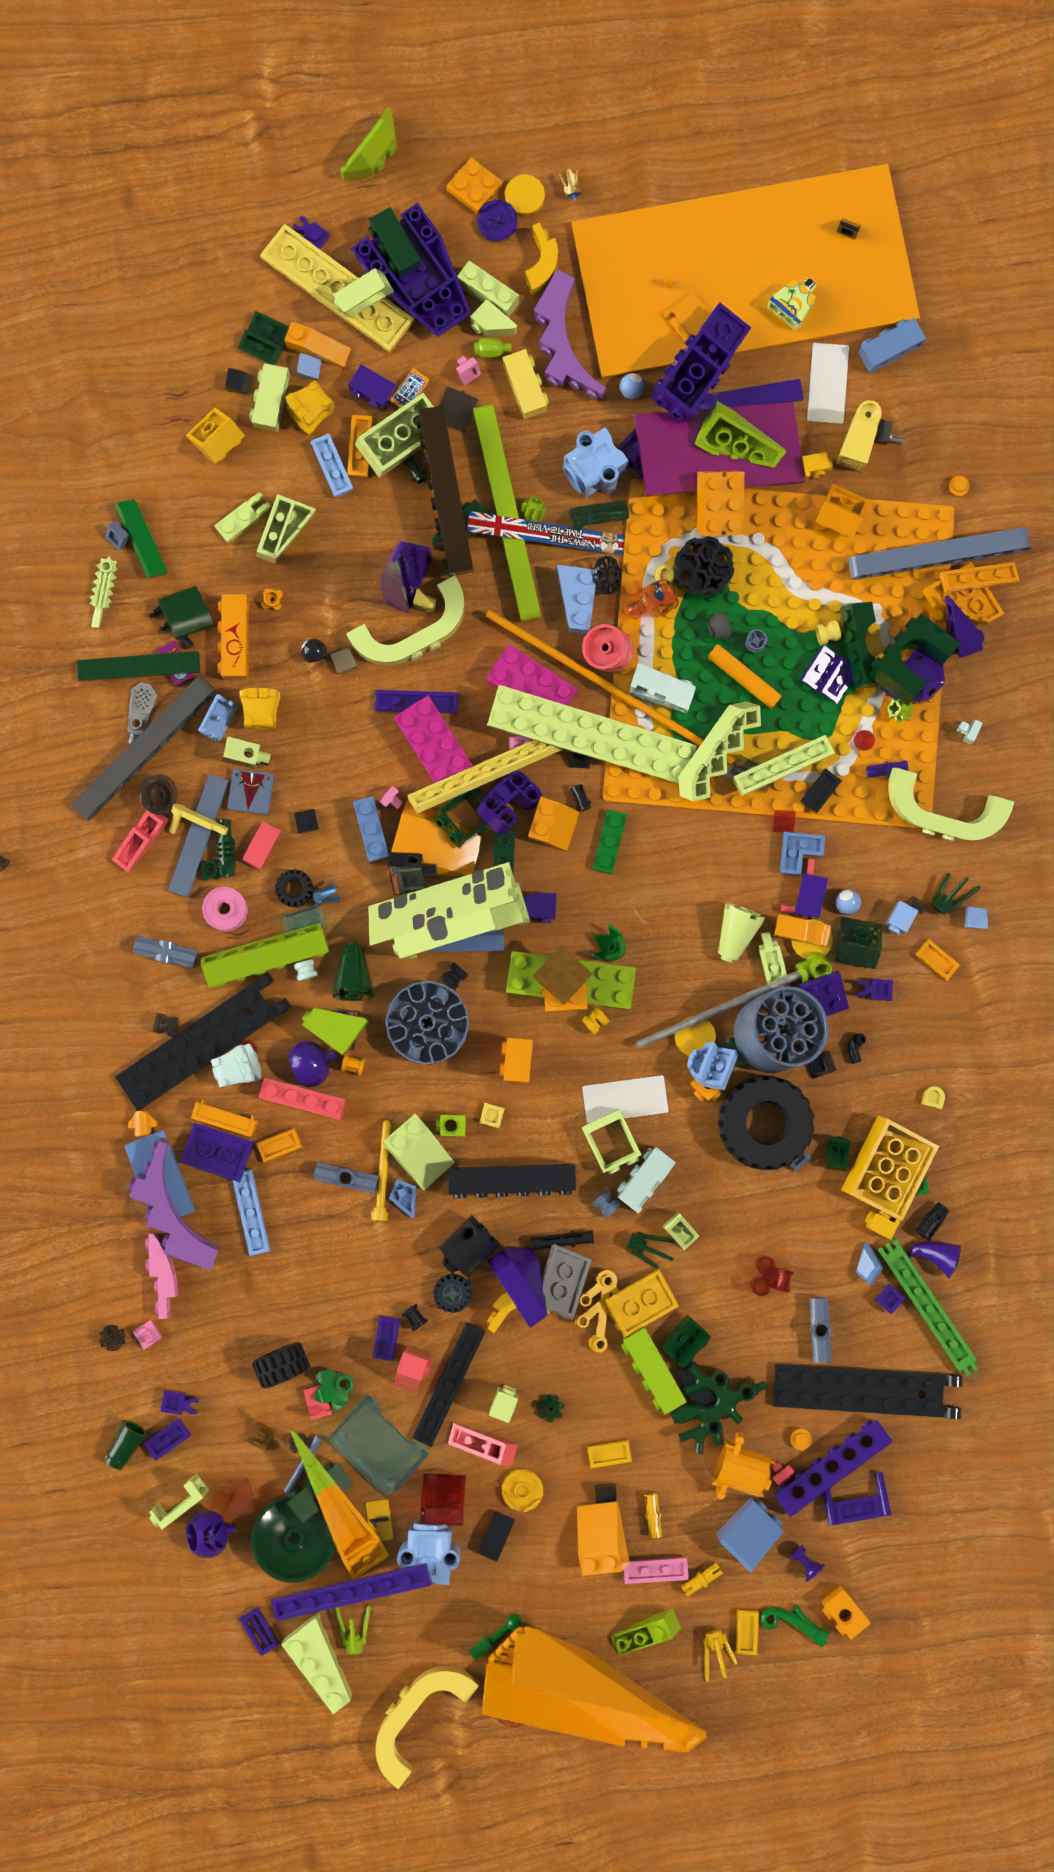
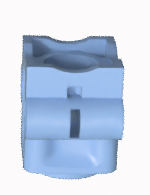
M604 427L594 435L589 431L580 432L577 436L576 448L564 456L562 468L573 488L587 498L599 489L605 494L613 493L616 490L618 478L627 473L628 459L622 451L614 446L610 433Z
M421 1519L410 1523L408 1541L402 1543L397 1560L399 1565L405 1568L427 1562L432 1582L439 1585H449L451 1570L459 1565L461 1554L460 1546L452 1542V1525L437 1519ZM404 1552H410L413 1556L408 1557L404 1555ZM452 1553L455 1555V1557L449 1558L446 1556V1554Z

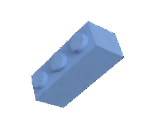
M915 318L909 321L904 319L896 325V328L892 330L888 328L882 331L879 337L875 339L869 338L861 344L858 354L870 374L923 346L926 337Z
M373 796L354 801L353 805L370 864L388 860L389 851Z

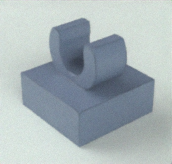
M113 521L108 525L105 538L120 551L125 547L129 534L123 530L124 525L122 522L117 524Z

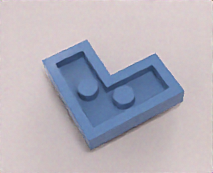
M783 832L780 874L801 875L803 855L823 857L825 835Z

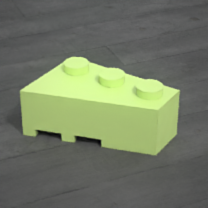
M277 494L260 540L256 557L275 564L315 515L316 509Z

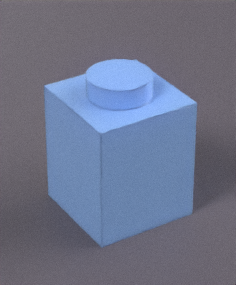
M899 901L896 903L885 924L889 926L891 932L900 935V933L905 934L909 930L918 910Z

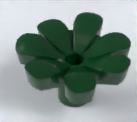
M543 1395V1403L538 1402L536 1405L541 1410L538 1416L541 1419L547 1417V1422L549 1423L554 1421V1417L560 1419L562 1413L559 1410L564 1408V1403L557 1402L559 1399L557 1395H553L551 1399L548 1395Z

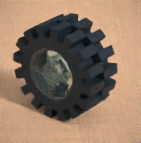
M447 1274L440 1278L435 1285L433 1292L434 1301L444 1312H460L470 1302L472 1290L469 1282L463 1276Z

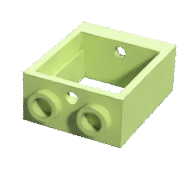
M375 268L333 294L336 299L334 304L340 313L343 312L345 315L354 317L393 293L394 290L385 274Z
M620 1109L582 1127L603 1173L608 1171L610 1175L620 1170L619 1166L627 1163L629 1166L639 1161L638 1156H641V1153ZM619 1119L634 1152L606 1165L591 1132Z

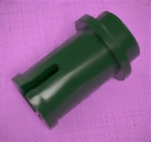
M412 456L405 460L406 462L403 464L412 475V481L417 484L424 482L427 479V472L422 470L416 458Z

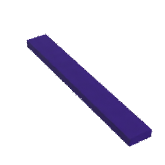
M426 1562L273 1598L271 1603L276 1621L423 1588L433 1583Z

